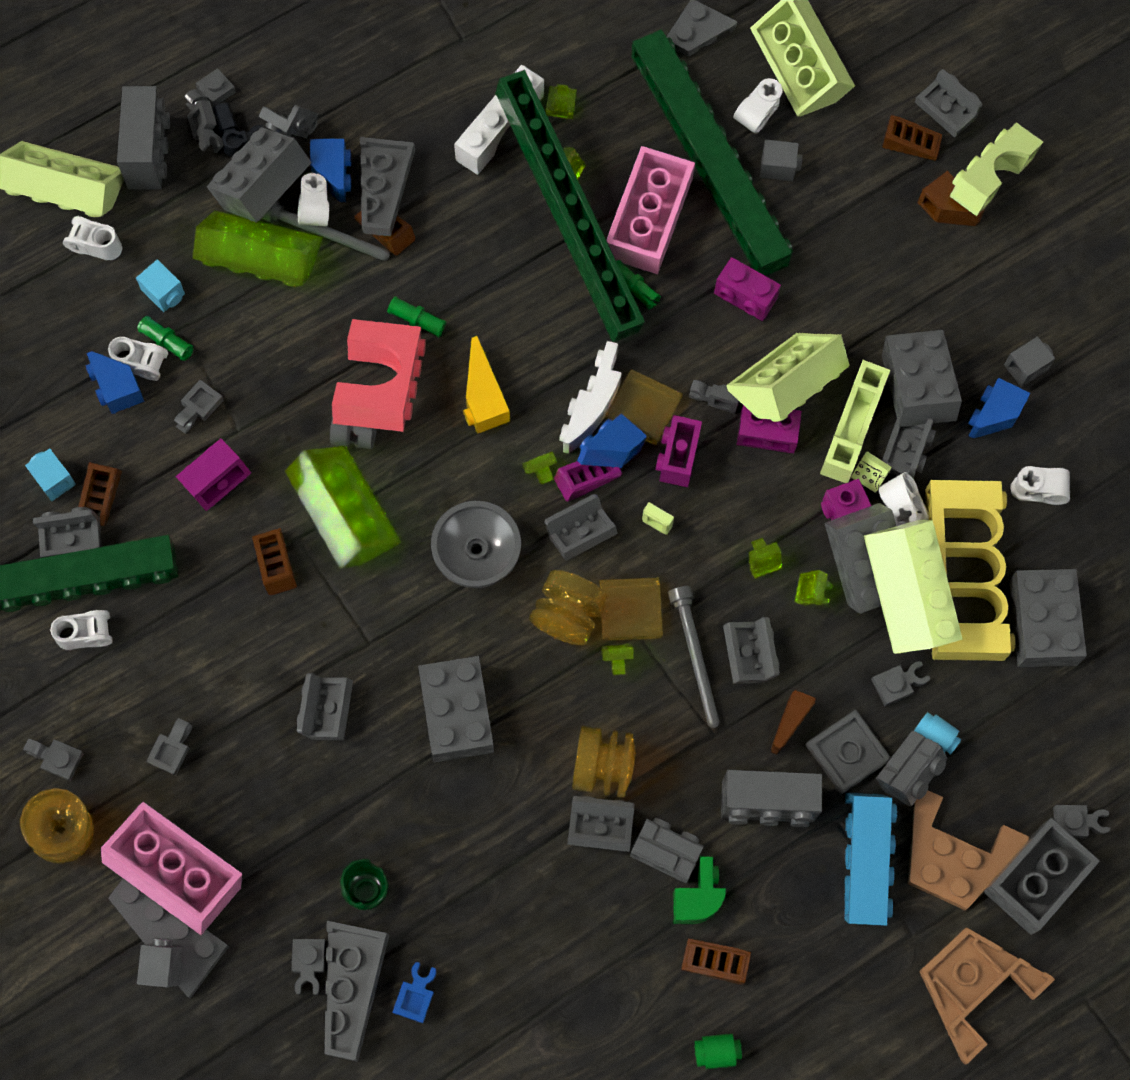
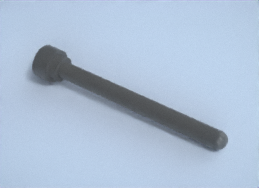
M276 201L261 218L271 223L273 221H284L383 261L388 260L390 257L388 250L330 227L298 225V215L284 210V206L280 205L279 201Z
M691 586L674 588L668 591L670 603L674 605L676 610H679L708 726L716 728L719 725V717L690 609L694 599Z

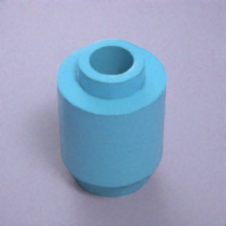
M928 712L914 730L926 739L928 738L938 743L944 753L946 751L950 755L961 741L957 737L960 732L958 729L935 714L933 716Z

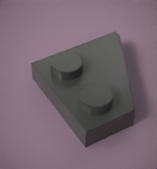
M690 0L667 35V38L670 37L677 52L689 57L698 52L701 47L708 46L717 41V37L727 31L733 32L736 29L737 21L696 0Z

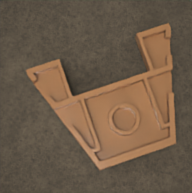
M927 790L926 795L922 799H917L914 802L908 884L963 910H967L1027 843L1029 836L1003 825L1000 828L991 853L985 852L932 827L943 797Z
M967 927L919 971L956 1051L965 1065L988 1045L965 1020V1017L999 984L1010 976L1033 1000L1055 980L1051 975L1032 967L1030 963L1021 958L1018 959L1004 951L1002 947Z

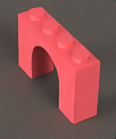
M352 319L347 339L348 360L383 364L396 371L397 375L384 384L372 386L337 382L332 401L333 424L404 432L406 420H411L413 403L410 402V398L415 399L417 393V381H414L415 377H420L422 361L418 359L419 356L424 357L426 339H421V327Z

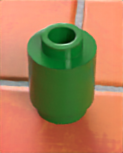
M732 1033L702 1036V1040L694 1041L697 1067L705 1066V1069L736 1066V1060L742 1059L740 1039L734 1040Z

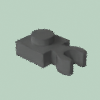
M693 380L689 394L690 398L706 401L708 406L733 414L736 413L739 400L728 391L726 385L718 386L713 384V387H710L701 381Z
M922 662L913 663L905 673L899 665L871 679L884 706L912 695L914 691L911 685L921 687L930 680L929 676L924 678L915 676L914 671L923 666Z
M1055 805L1053 807L1054 821L1074 838H1087L1089 830L1097 835H1104L1110 831V827H1101L1097 823L1098 817L1105 818L1109 816V811L1097 810L1093 814H1087V805Z
M293 939L292 972L301 973V977L295 983L297 995H302V986L307 982L313 984V995L319 994L320 984L315 978V973H325V939Z

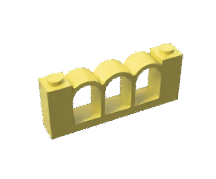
M930 480L925 489L926 509L929 513V520H933L946 575V557H975L983 559L992 567L994 574L993 580L985 583L948 582L952 597L984 598L992 604L996 613L995 621L990 623H959L963 640L932 648L933 660L1005 661L1011 652L1014 651L1015 636L1013 633H1010V624H1002L1008 613V603L1005 595L997 586L1005 575L1006 563L1003 555L995 546L1003 535L1004 524L1000 513L1006 508L1007 494L1005 491H1002L1001 481ZM944 518L979 519L990 528L991 540L983 543L945 542Z

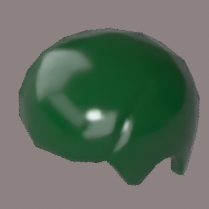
M369 859L352 861L343 870L340 880L341 894L345 901L354 908L364 911L366 909L371 910L377 908L386 899L389 884L385 872L382 868L371 863Z

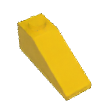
M475 336L471 339L466 392L467 409H464L463 412L468 425H474L477 434L510 422V412L479 339Z

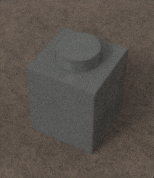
M765 140L762 151L760 178L793 181L795 171H801L802 155L798 154V143Z
M1037 336L1010 353L1004 366L1022 387L1049 370L1055 357L1049 345L1043 343Z
M153 938L152 944L141 945L137 984L167 988L179 985L183 946L172 945L173 940L165 938Z

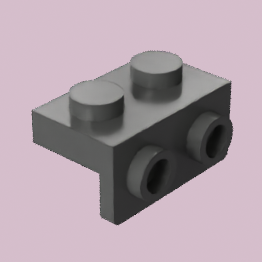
M944 69L938 72L936 80L922 91L915 100V103L954 138L978 117L983 105L975 93L969 92L959 83L954 75L947 73Z
M294 105L290 115L263 106L259 117L267 121L265 125L267 128L277 133H283L289 137L293 134L307 139L308 135L312 134L317 126L316 119L318 113Z
M928 418L926 424L899 427L896 420L882 459L883 462L892 467L889 471L890 474L899 476L906 472L914 479L916 471L922 473L927 456L922 455L925 446L931 447L936 430L931 429L933 419Z
M596 494L545 520L549 538L565 561L618 534L616 526L602 509L599 497Z
M87 507L73 508L71 512L63 514L59 512H46L42 514V517L33 518V525L38 528L41 558L102 547L100 517Z
M762 617L755 622H729L723 625L733 684L765 683L779 675V659L776 656L773 640L774 632L771 628L769 617Z
M307 673L302 687V702L300 713L297 717V732L312 740H344L353 680L349 678H321L313 673Z
M574 796L567 845L630 852L635 804L622 800Z

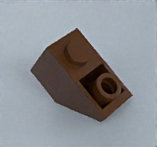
M948 171L922 189L917 203L935 222L977 226L980 223L985 209L976 216L950 197L955 187L952 184L955 177Z

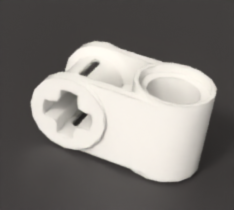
M769 78L761 81L749 97L744 99L739 105L733 118L753 133H759L779 107L782 95L781 84L777 80Z
M308 173L301 180V194L298 200V225L327 227L329 202L327 201L326 180L319 174Z
M79 216L73 218L71 232L63 240V245L66 248L79 254H87L104 260H114L119 257L122 252V244L111 226L93 222ZM111 240L108 244L102 245L105 241Z
M127 337L113 339L108 347L111 359L129 365L133 374L148 380H159L160 366L163 359L167 358L168 351L163 347ZM122 351L130 352L129 355L124 358L117 357V355Z
M1025 467L1011 483V493L1020 501L1043 502L1051 505L1068 503L1070 501V472L1063 468Z
M904 472L879 487L881 499L886 507L893 511L896 526L920 519L929 520V513L919 494L917 484L908 473Z
M105 610L61 616L51 624L50 631L52 637L60 648L65 650L103 647L112 643L107 622L110 619V612ZM65 628L74 629L70 637L60 638V633Z

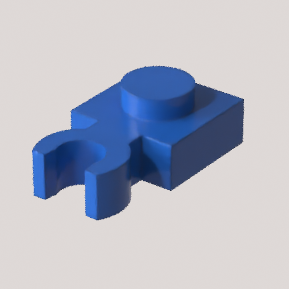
M416 962L411 971L414 979L413 983L409 984L403 981L392 1013L423 1024L434 994L433 991L427 990L426 987L434 981L436 969L432 967L430 974L422 978L418 975L421 964Z

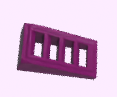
M577 461L558 468L554 480L563 497L568 502L621 477L622 472L619 467H605L608 473L604 474L600 466L581 465ZM590 467H592L597 477H593L592 473L589 470ZM581 472L583 478L585 479L584 482H582V480H581V478L579 477L578 473Z

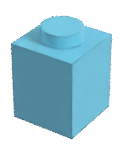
M156 260L136 277L140 289L163 312L169 307L176 306L181 301L182 296L185 295L181 282L159 260Z
M50 448L45 452L35 454L30 462L25 465L51 501L76 485Z

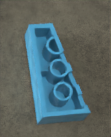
M845 793V804H852L851 813H848V817L845 818V831H847V837L851 838V844H847L845 849L846 869L850 870V876L845 877V921L849 924L887 926V917L891 918L893 914V900L888 898L889 886L894 884V867H889L890 854L895 853L896 847L895 835H891V822H896L897 806L892 804L891 797L882 794Z

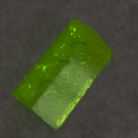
M214 210L196 226L192 259L202 261V264L207 266L219 265L227 267L235 273L248 272L256 274V277L259 279H276L283 281L287 286L297 287L302 286L309 279L322 237L261 221L256 223L240 216Z
M346 446L304 450L285 470L292 486L295 488L340 569L362 565L401 543Z

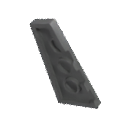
M360 137L363 233L391 236L416 151L415 144L413 142Z
M122 879L108 898L144 944H152L153 938L172 939V945L183 946L178 986L191 999L229 946L208 930H205L202 935L198 934L125 879Z
M327 921L328 948H326V961L328 962V977L326 981L325 1054L358 1062L389 934Z

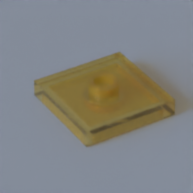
M631 369L605 416V421L608 419L613 421L622 413L647 435L646 441L657 445L665 426L668 425L683 394Z
M659 578L599 581L602 640L662 638Z

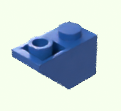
M310 139V161L312 162L310 167L312 173L323 176L327 183V191L340 202H346V192H351V175L346 174V167L352 165L351 149H346L344 139Z
M93 351L87 353L90 364L85 366L92 382L97 380L100 389L95 390L101 406L107 405L113 414L144 402L136 378L129 365Z
M1000 378L997 379L993 387L988 385L980 399L985 402L982 410L975 409L968 423L973 426L969 436L977 438L1012 428L1030 393Z
M621 413L613 421L611 419L605 421L600 427L599 433L594 437L589 435L583 440L579 447L581 452L577 461L581 465L622 468L641 451L647 435Z

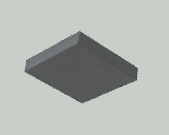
M854 710L805 744L841 795L886 765L891 759L857 710Z

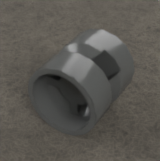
M332 415L330 443L331 445L346 447L350 443H354L356 448L373 449L377 429L333 424Z

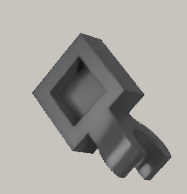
M217 68L196 82L197 90L189 91L184 97L188 101L186 106L192 110L200 100L210 101V104L214 107L236 92L232 83Z
M200 100L187 115L193 138L199 140V147L202 151H206L211 144L214 153H218L223 147V141L213 131L217 125L216 117L213 114L210 101Z
M199 380L181 400L185 409L174 419L178 423L176 427L186 434L193 427L197 417L206 421L224 401L223 396Z
M178 718L169 737L162 734L159 735L146 762L176 776L190 749L182 743L188 737L192 725Z
M28 739L23 749L27 751V754L43 760L40 767L42 770L68 781H71L84 754L81 750L53 740L49 748L37 741Z

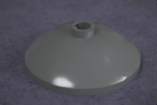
M468 501L452 507L441 516L432 533L431 550L436 566L450 581L464 587L482 588L500 582L511 573L520 556L521 537L515 521L501 507L485 501ZM474 547H480L482 552L480 554H473L471 550Z

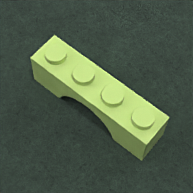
M1017 122L1009 130L1003 129L997 136L995 144L990 142L981 153V158L975 156L968 165L967 171L962 169L952 182L955 187L950 197L977 216L992 201L1002 184L995 171L1007 170L1019 174L1033 160L1043 141Z
M862 360L820 474L843 483L849 482L890 369Z

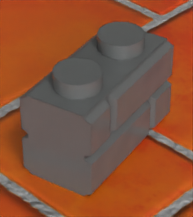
M911 731L876 779L885 793L898 798L901 802L911 807L917 799L920 800L926 795L928 784L932 778L943 772L947 757L938 743L928 738L926 739L915 731Z
M654 818L653 821L647 819L631 851L630 857L687 883L703 849V845L698 844L700 839L685 831L681 835L671 831V825L661 819Z

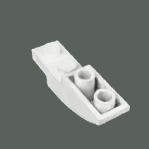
M607 341L604 351H598L595 366L599 367L597 375H591L587 391L579 390L577 399H571L568 409V415H571L569 425H563L559 441L563 442L564 453L569 454L581 445L587 436L595 431L608 413L621 383V372L613 370L618 352L617 343Z

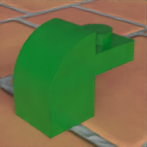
M700 857L698 860V888H675L673 892L674 924H699L712 918L721 907L725 898L726 888H713V884H718L719 868L718 865H713V857Z

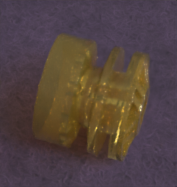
M550 571L542 588V593L548 599H537V609L532 610L529 620L534 626L553 638L574 645H587L590 638L588 632L593 631L595 623L589 617L595 618L600 616L607 600V594L585 578L565 571Z
M581 725L572 790L592 793L598 779L603 780L604 795H609L611 782H618L617 797L624 798L633 775L636 754L633 741L634 733L626 732L624 745H617L618 730H613L609 743L602 742V728Z
M53 788L41 791L28 801L23 808L20 819L21 832L24 839L33 851L47 862L62 864L74 861L86 852L93 840L95 831L93 818L80 798L68 790ZM58 824L62 827L64 826L66 830L62 835L54 829Z

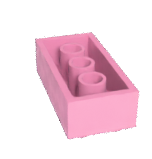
M641 146L606 239L616 261L620 260L623 264L651 273H659L693 179L695 162Z
M144 802L137 807L101 847V857L104 865L200 935L204 933L241 889V872Z

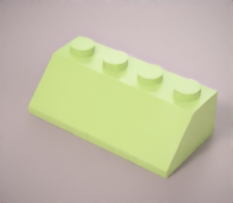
M781 0L750 28L797 116L801 117L834 104L855 87L808 0Z
M24 141L17 143L0 154V189L5 190L7 194L32 197L33 201L39 203L58 204V207L65 210L77 209L84 211L86 215L91 217H101L113 208L124 181L120 168L117 166Z
M796 333L726 385L727 389L757 418L771 419L773 422L782 421L788 417L790 412L804 405L808 398L822 391L827 383L837 379L840 373L850 366L842 336L836 334Z
M920 519L864 535L893 653L936 648L963 640L933 520Z

